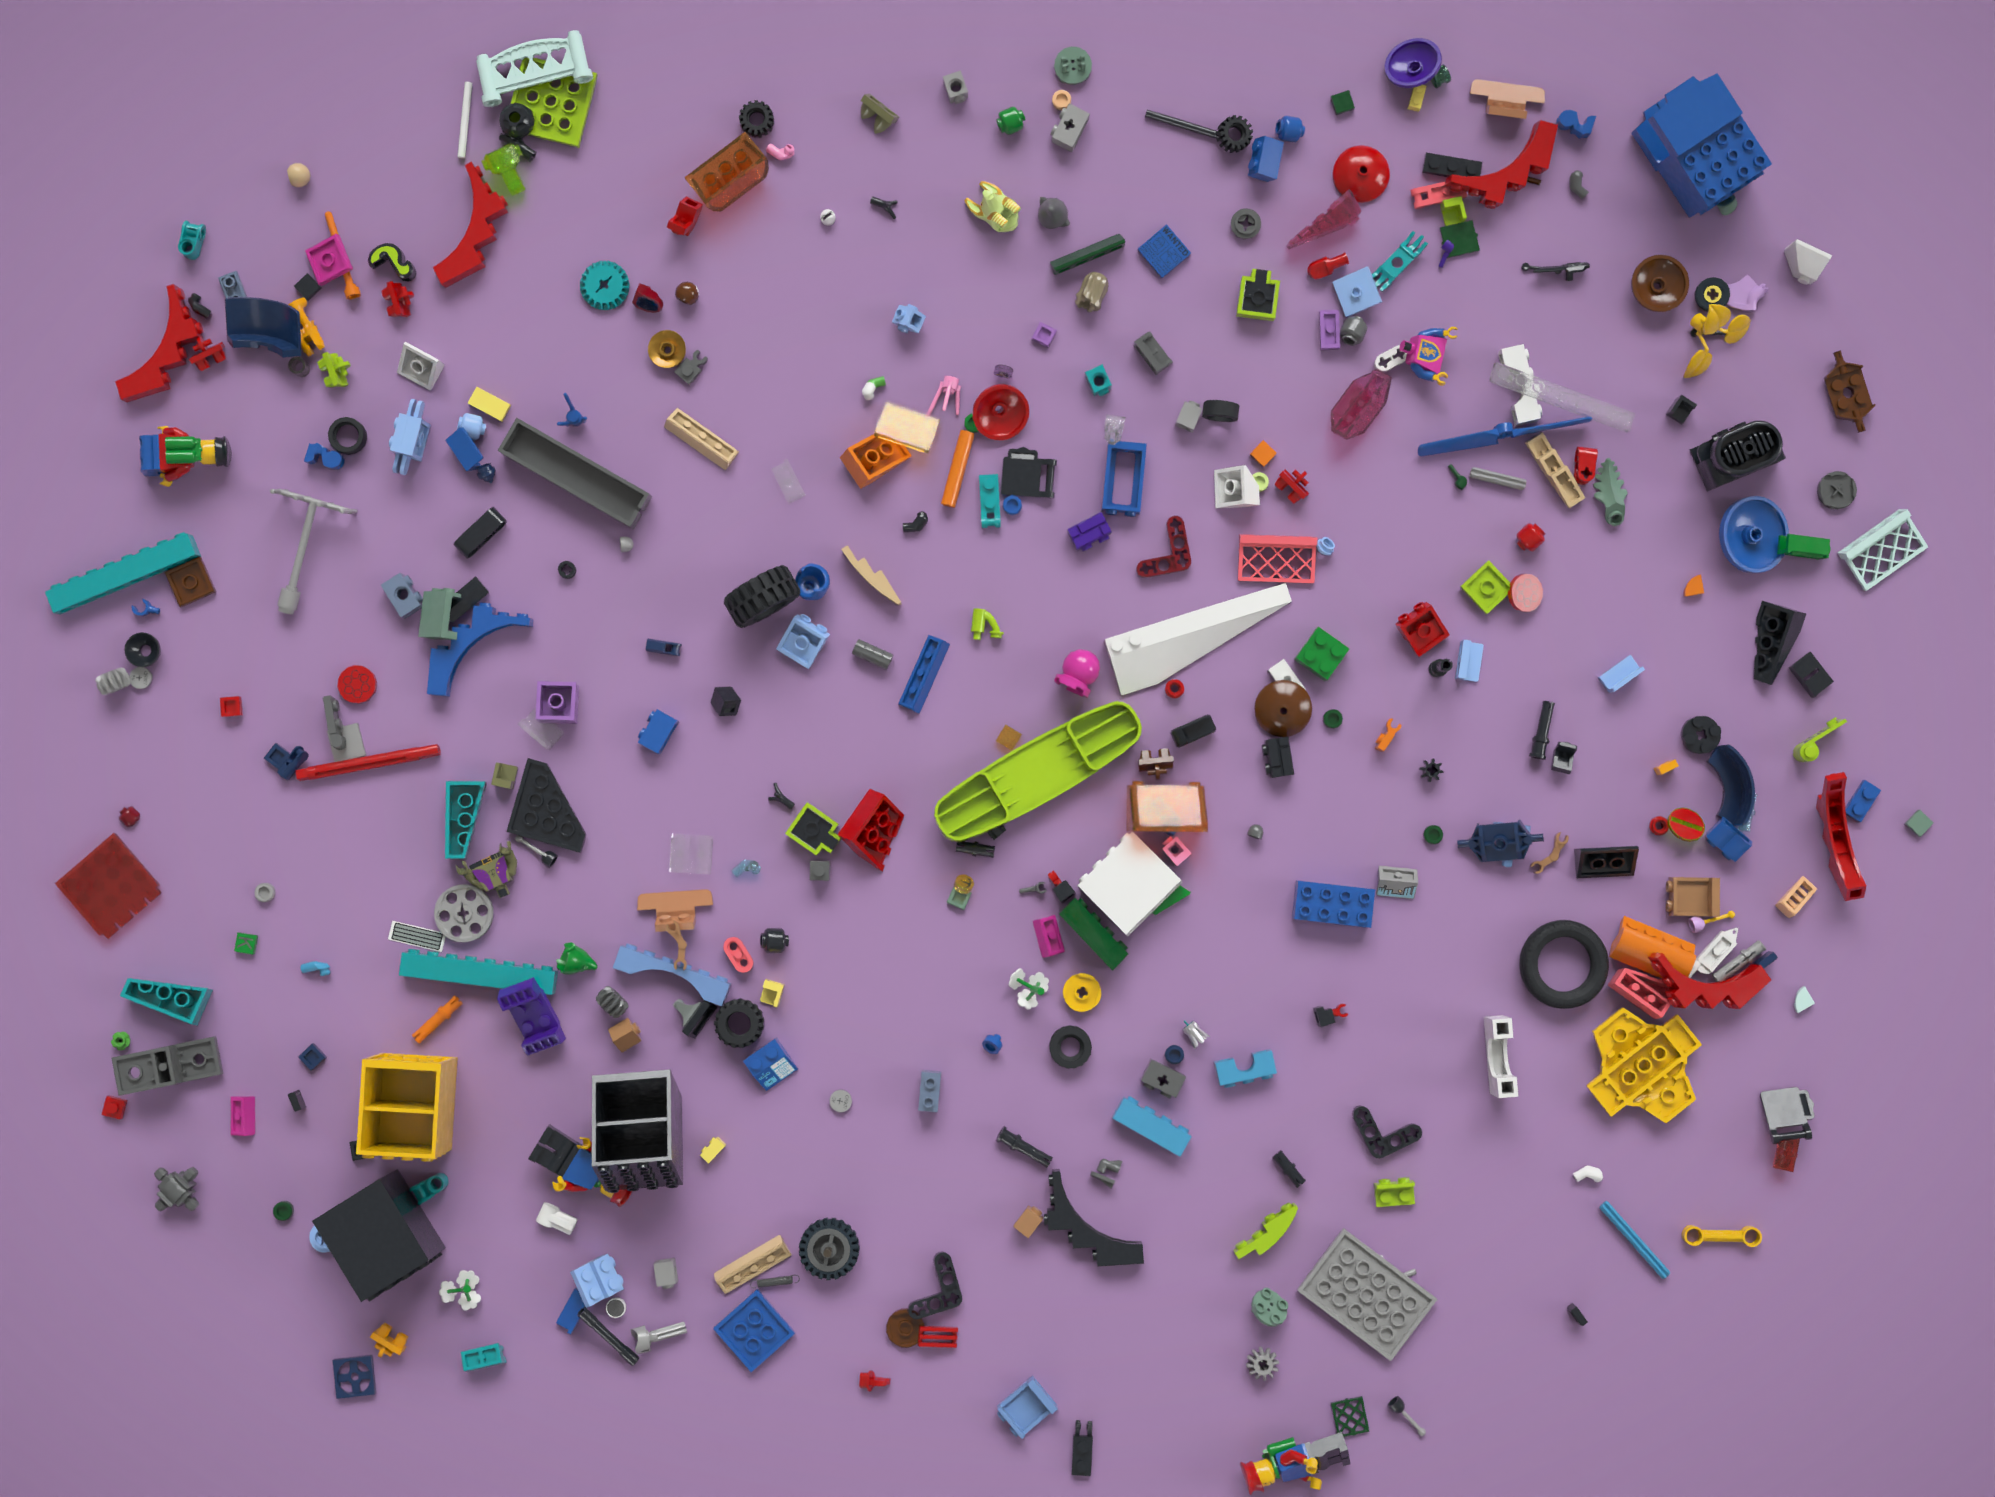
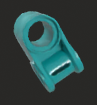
M186 220L183 222L178 250L187 259L195 260L200 256L203 240L206 235V226L204 224H191ZM189 246H193L190 252H186Z
M437 1173L411 1187L409 1190L410 1192L413 1191L419 1206L444 1190L449 1184V1179L445 1174ZM435 1178L441 1181V1187H437L434 1184Z

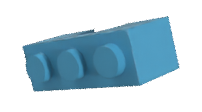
M1268 1049L1251 1053L1253 1063L1247 1070L1237 1069L1233 1057L1214 1061L1219 1085L1229 1088L1235 1086V1082L1243 1081V1084L1254 1082V1078L1261 1077L1262 1080L1273 1078V1074H1276L1277 1071L1272 1050Z

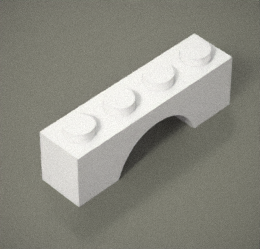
M1524 344L1501 349L1498 352L1502 371L1513 374L1521 385V397L1511 407L1514 425L1519 426L1537 422L1541 419L1542 408L1537 403L1538 391L1532 382L1534 374L1527 361L1529 360V352L1524 348Z

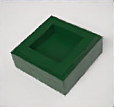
M1349 90L1330 97L1336 115L1355 109Z

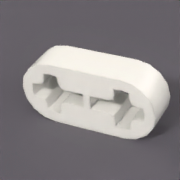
M1400 345L1380 354L1374 361V368L1381 373L1387 372L1404 363L1407 353H1404L1403 359L1400 357L1393 359V356L1399 350ZM1380 359H1382L1383 361L1387 359L1390 360V362L1386 364V368H1384V366L1378 365L1380 363Z

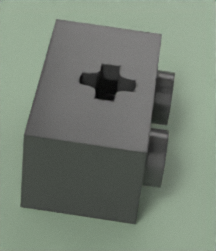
M1151 1058L1141 1077V1081L1144 1082L1143 1086L1151 1090L1155 1087L1161 1090V1095L1169 1099L1172 1096L1177 1097L1186 1079L1185 1075ZM1166 1075L1167 1083L1163 1082L1160 1084L1158 1077Z

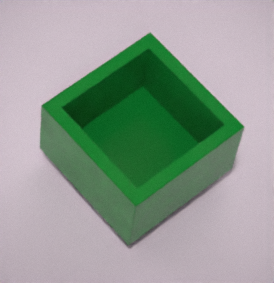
M1318 626L1294 660L1323 681H1327L1347 654L1349 648Z

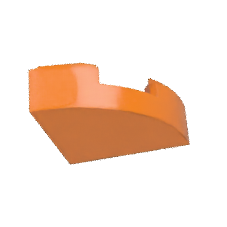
M1701 574L1689 580L1684 588V597L1704 593Z

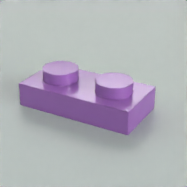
M1320 310V350L1340 349L1339 310Z

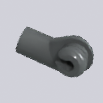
M1576 170L1570 175L1569 187L1583 200L1589 192L1582 187L1583 173Z

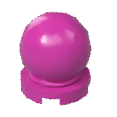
M1078 649L1070 652L1064 659L1062 665L1063 674H1057L1054 682L1058 685L1062 683L1067 686L1066 690L1088 698L1091 692L1088 685L1094 683L1099 676V660L1091 651Z

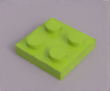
M1488 560L1460 588L1485 614H1488L1508 595L1510 582Z

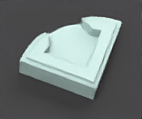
M1805 986L1797 991L1794 1003L1796 1013L1815 1004Z

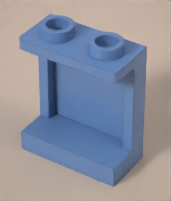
M1032 1375L997 1405V1415L1003 1422L1007 1421L1011 1425L1009 1429L1016 1437L1019 1435L1023 1439L1025 1434L1047 1415L1053 1414L1058 1410V1405Z

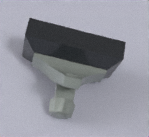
M678 999L673 1004V1007L683 1016L684 1027L682 1032L694 1039L717 1009L713 1003L705 1000L694 1005H687L684 1001Z

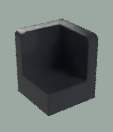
M1680 395L1674 400L1666 415L1682 425L1690 412L1696 408L1697 404Z
M715 687L711 704L718 715H737L741 699L733 687Z

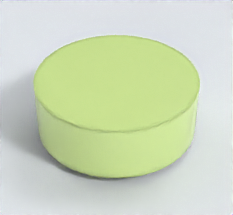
M1262 472L1252 475L1259 485V492L1264 491L1269 484L1268 477Z

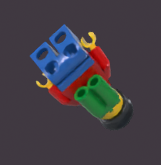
M168 426L157 427V429L162 430V434L139 436L141 472L145 477L159 476L163 478V481L159 484L166 487L171 486L174 480L188 473L190 468L195 466V462L200 461L204 465L216 464L217 467L223 465L228 467L231 462L232 451L226 436L222 438L215 437L214 440H201V438L189 436L177 427Z

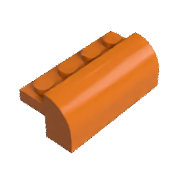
M1623 916L1618 935L1611 944L1609 957L1662 979L1659 972L1652 968L1651 961L1648 959V956L1653 952L1663 953L1673 968L1687 977L1694 966L1697 955L1694 954L1695 944Z

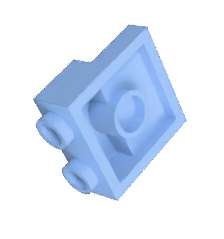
M797 614L791 621L776 650L809 669L830 634L827 633V628L823 625L817 624L816 626L811 623V619L807 615Z
M608 1254L599 1256L570 1272L586 1308L624 1289L622 1286L624 1283L623 1278L616 1273L614 1268L616 1266L615 1260Z

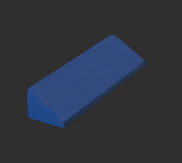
M928 635L898 705L916 713L921 712L950 646L948 642Z

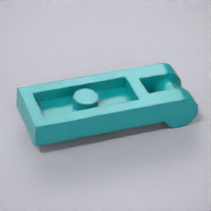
M998 474L979 475L982 528H987V526L999 528L1001 527ZM994 513L995 518L987 519V514Z

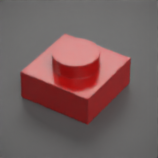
M241 696L220 698L221 717L243 716Z
M110 1095L106 1096L101 1115L119 1120L123 1119L127 1100Z

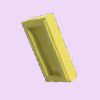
M477 386L468 401L469 405L503 422L511 407L509 403Z

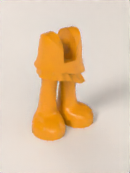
M305 297L289 303V306L295 308L300 313V323L303 326V329H300L301 349L309 357L314 354L309 342L313 340L317 348L321 350L325 347L323 339L319 334L317 325L314 326V320L309 321L304 312V308L307 306Z

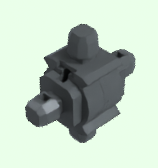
M191 1167L185 1172L181 1171L179 1174L176 1171L168 1174L169 1172L165 1168H158L154 1172V1176L158 1181L162 1182L158 1185L160 1191L156 1195L159 1199L155 1203V1208L158 1211H163L167 1207L171 1208L173 1205L180 1207L185 1204L188 1210L194 1211L199 1206L196 1198L191 1197L196 1192L193 1187L197 1184L193 1180L197 1177L198 1170L195 1167Z

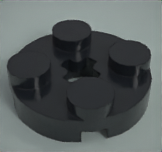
M1693 717L1687 720L1681 729L1683 745L1688 751L1695 754L1709 753L1720 742L1721 728L1710 717ZM1703 730L1705 738L1699 740L1696 732Z

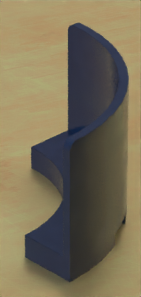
M230 297L225 299L227 342L232 348H259L262 345L267 346L269 351L277 353L282 358L302 356L300 313L298 310L285 303L263 298Z
M1729 744L1717 746L1706 761L1718 774L1724 789L1722 803L1716 815L1720 818H1726L1734 826H1744L1751 816L1755 801V784L1752 772L1746 760L1734 747Z

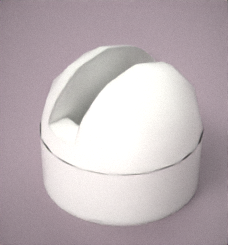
M826 209L822 211L820 219L824 225L830 226L835 222L836 216L832 210ZM829 213L832 214V215L828 216L825 220L823 219V217H825V216L828 215Z

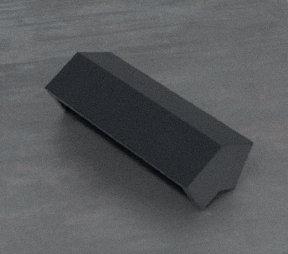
M476 576L456 592L461 594V598H452L449 620L452 623L455 622L489 593L488 589Z

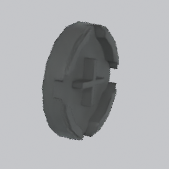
M1835 471L1821 478L1818 483L1817 494L1824 506L1829 509L1838 510L1849 506L1854 501L1857 487L1854 479L1849 474Z

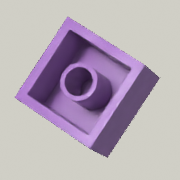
M537 681L535 719L538 723L577 724L578 684L576 682Z

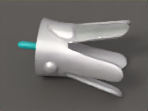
M1184 1020L1187 1026L1183 1031L1188 1035L1194 1049H1196L1198 1046L1197 1040L1203 1043V1039H1207L1210 1036L1201 1030L1196 1022L1192 1021L1188 1024Z

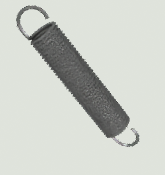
M798 1275L752 1280L751 1283L757 1281L758 1288L787 1285L793 1283L792 1276Z

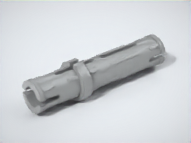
M1757 940L1746 950H1741V954L1713 973V978L1716 982L1726 980L1747 963H1752L1756 956L1766 950L1765 946L1761 941Z

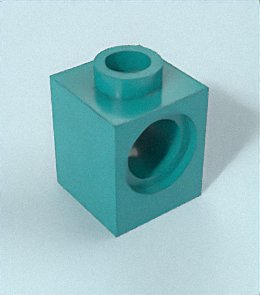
M1103 364L1085 372L1084 376L1094 396L1098 394L1100 397L1110 392L1109 389H1111L1112 384ZM1102 378L1104 380V384L1102 386H1096L1094 384V379Z

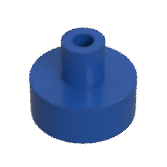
M998 1034L994 1036L987 1035L982 1042L983 1048L991 1054H998L1003 1046L1000 1041L1001 1036Z

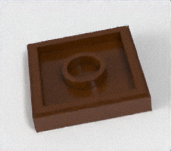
M197 557L165 572L179 607H184L216 592L202 557Z

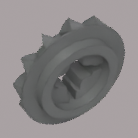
M1240 209L1231 219V230L1242 239L1254 237L1261 228L1260 216L1252 209ZM1246 217H1248L1247 220L1251 226H1248L1246 231H1244V226L1240 222L1243 223Z

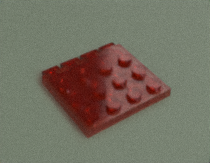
M116 833L110 835L55 883L98 935H104L108 939L119 930L116 923L123 927L134 917L130 911L137 915L148 905L145 898L152 902L162 893L158 889L160 886L158 881Z

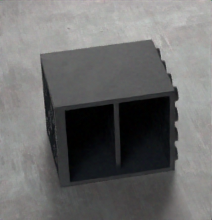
M671 1069L592 1076V1168L605 1191L617 1193L619 1190L638 1191L639 1188L656 1190L658 1187L677 1188L678 1185H683L682 1095Z
M398 1169L378 1179L312 1220L361 1302L366 1299L370 1302L384 1291L391 1289L418 1270L428 1266L443 1255L441 1251L446 1248L420 1205L418 1206V1201L412 1191L410 1192L409 1186Z

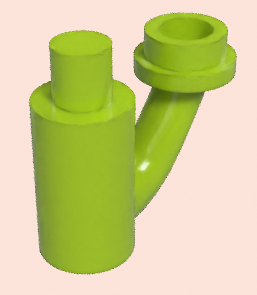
M973 608L971 632H974L973 639L981 640V633H984L985 620L992 627L993 631L989 632L991 638H1002L1004 632L1000 631L993 615L985 609Z

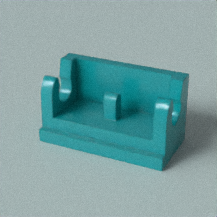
M496 1343L462 1351L463 1370L470 1372L507 1363L506 1357L502 1354L504 1347Z

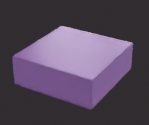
M1040 322L1031 340L1049 348L1057 330Z

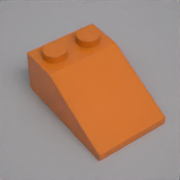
M889 425L847 448L839 458L860 489L911 458V454L892 426Z

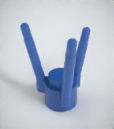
M564 393L563 395L570 411L566 415L567 421L557 422V425L568 427L570 425L579 426L582 423H586L587 417H583L579 411L575 410L567 393Z

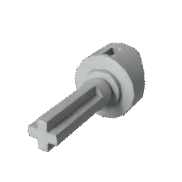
M684 1322L650 1332L646 1330L645 1325L630 1329L631 1335L638 1341L635 1348L636 1355L651 1351V1342L687 1333Z

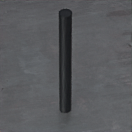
M1148 109L1146 111L1145 117L1216 139L1218 138L1216 130Z

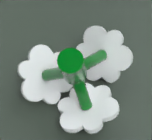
M1019 968L1011 975L1009 987L1016 990L1024 985L1030 989H1024L1017 994L1019 998L1017 1001L1018 1005L1021 1007L1025 1006V1009L1030 1010L1031 1007L1035 1008L1038 1005L1035 994L1043 995L1048 990L1047 984L1049 979L1044 978V974L1038 972L1035 975H1031L1029 977L1030 981L1027 983L1023 979L1025 973Z
M462 1270L456 1280L460 1284V1288H456L452 1281H443L439 1290L442 1301L444 1303L452 1302L455 1299L454 1296L458 1292H462L461 1298L458 1300L464 1311L470 1308L475 1309L477 1303L481 1301V1296L471 1289H474L475 1285L479 1283V1277L474 1275V1271L467 1272Z

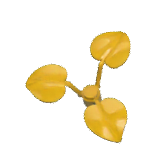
M1709 304L1707 317L1701 313L1696 314L1691 319L1690 325L1697 330L1696 335L1699 337L1704 350H1699L1694 354L1683 377L1691 378L1702 374L1712 362L1713 356L1711 353H1708L1709 348L1702 334L1710 335L1718 330L1726 334L1724 337L1726 343H1735L1748 331L1751 322L1750 318L1747 315H1738L1730 322L1728 329H1723L1721 327L1726 325L1731 317V311L1727 307Z

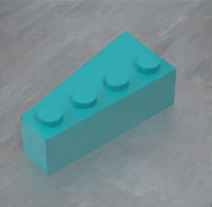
M446 781L445 859L467 858L487 782Z

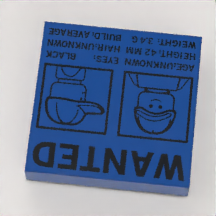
M1167 224L1137 249L1161 278L1165 277L1191 255V252Z

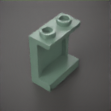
M432 588V591H424L418 637L434 640H457L458 632L448 631L452 598H461V594L455 593V589Z

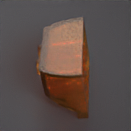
M744 132L684 178L707 208L712 211L721 212L767 177L769 162L748 134Z

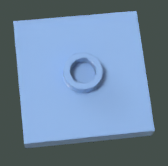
M1368 266L1333 281L1346 317L1382 303Z

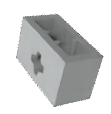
M1069 103L1067 109L1063 108L1059 118L1061 121L1059 125L1055 124L1051 131L1052 143L1073 152L1089 120L1090 113ZM1069 124H1071L1072 128H1069V130H1067L1066 126L1068 127Z

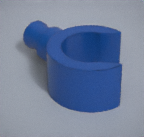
M142 599L146 605L143 612L140 613L136 606H131L133 613L139 616L160 613V608L151 606V603L145 599Z

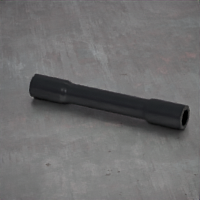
M583 1307L578 1312L577 1316L608 1342L631 1366L637 1363L639 1356L598 1321L597 1317L586 1307Z

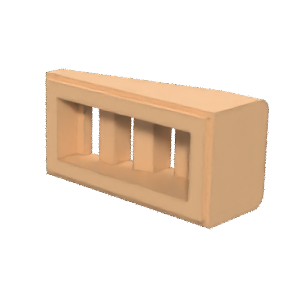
M1802 876L1775 906L1786 917L1791 918L1799 912L1816 892L1817 888ZM1800 885H1802L1804 888H1806L1809 892L1806 893V892L1800 887ZM1790 897H1792V898L1797 902V904H1795V903L1790 899Z

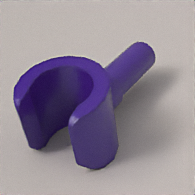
M1446 240L1441 247L1446 251L1439 263L1441 268H1443L1447 257L1454 248V244L1449 240Z

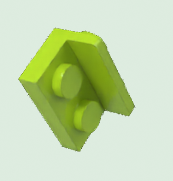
M1409 1177L1398 1178V1181L1390 1182V1179H1379V1183H1374L1375 1206L1386 1207L1415 1204V1182L1410 1180Z

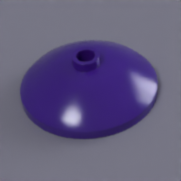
M1413 38L1398 44L1391 50L1385 61V72L1388 79L1394 85L1402 88H1414L1427 83L1438 73L1441 67L1442 55L1440 49L1434 42L1424 38Z

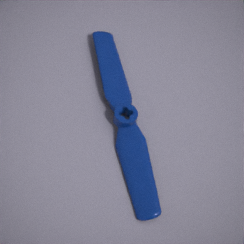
M1588 416L1513 429L1510 422L1500 423L1494 426L1492 430L1421 444L1418 447V455L1422 457L1499 444L1498 439L1510 436L1515 438L1526 434L1589 423L1593 418Z

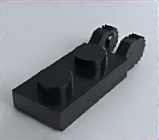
M1076 1420L1075 1434H1073L1071 1474L1091 1476L1092 1421L1087 1423V1435H1080L1081 1423L1080 1420Z

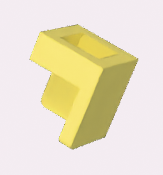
M766 979L763 984L760 1001L777 1008L785 984Z

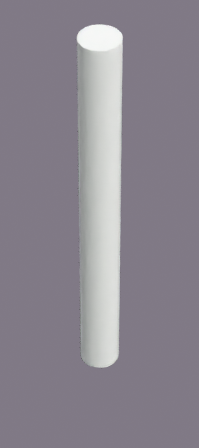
M465 82L457 156L461 159H465L472 93L471 82Z

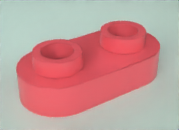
M737 937L728 938L724 942L723 948L733 966L741 973L750 971L754 961L741 939ZM732 943L737 944L736 950L731 949L730 946ZM742 959L747 960L746 966L741 965Z

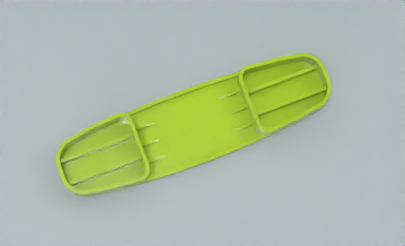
M1114 701L1074 717L1070 721L1004 755L957 785L937 802L934 809V819L940 832L945 838L953 842H962L1008 823L1061 795L1115 760L1138 741L1142 726L1137 714L1130 705Z

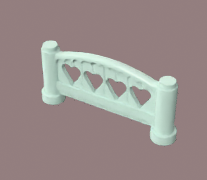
M578 30L568 32V37L565 39L533 40L508 48L492 58H489L487 54L478 55L476 60L483 91L481 98L485 107L500 105L502 103L500 94L564 77L573 76L575 83H587L593 79L592 70L588 67L582 36ZM561 48H565V56L562 64H559L551 56V53L554 50L559 51ZM547 53V60L544 68L541 69L533 61V57ZM529 58L530 61L525 74L515 66L516 60ZM509 62L511 63V68L505 79L496 68L500 64L505 65V63Z

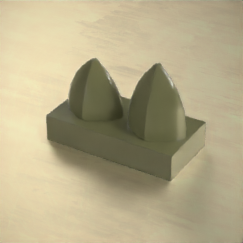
M864 94L860 100L863 102L861 105L862 119L870 118L877 113L874 122L875 134L883 132L899 119L897 114L871 94Z

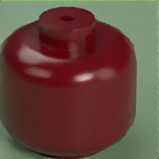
M133 806L124 807L119 812L121 814L119 821L126 827H132L140 819V813Z

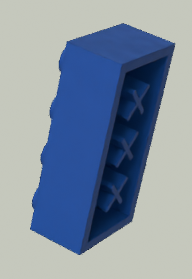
M1296 880L1292 919L1371 928L1375 889Z

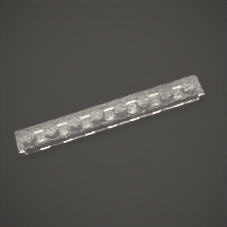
M1498 362L1493 365L1489 382L1584 417L1591 416L1593 420L1625 432L1631 430L1634 412Z

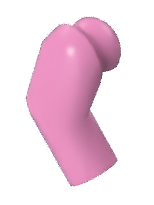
M770 143L766 148V152L778 160L791 158L795 150L791 144L778 149Z

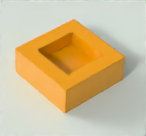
M1673 759L1653 769L1656 775H1662L1679 765L1676 759Z

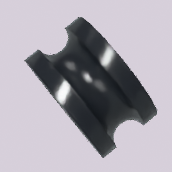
M563 561L558 566V572L563 578L571 579L576 574V567L570 561ZM565 565H568L570 568H572V571H569L570 574L566 575L565 572H562V569H565Z

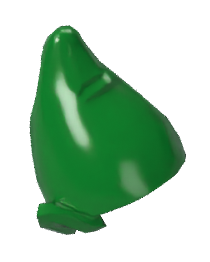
M572 942L564 944L565 949L561 958L556 959L557 969L565 975H572L585 970H597L598 968L597 963L589 954Z

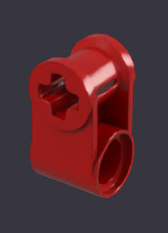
M1576 448L1574 479L1580 485L1587 484L1595 477L1598 450L1596 448ZM1584 471V474L1588 475V477L1584 478V475L1581 473Z

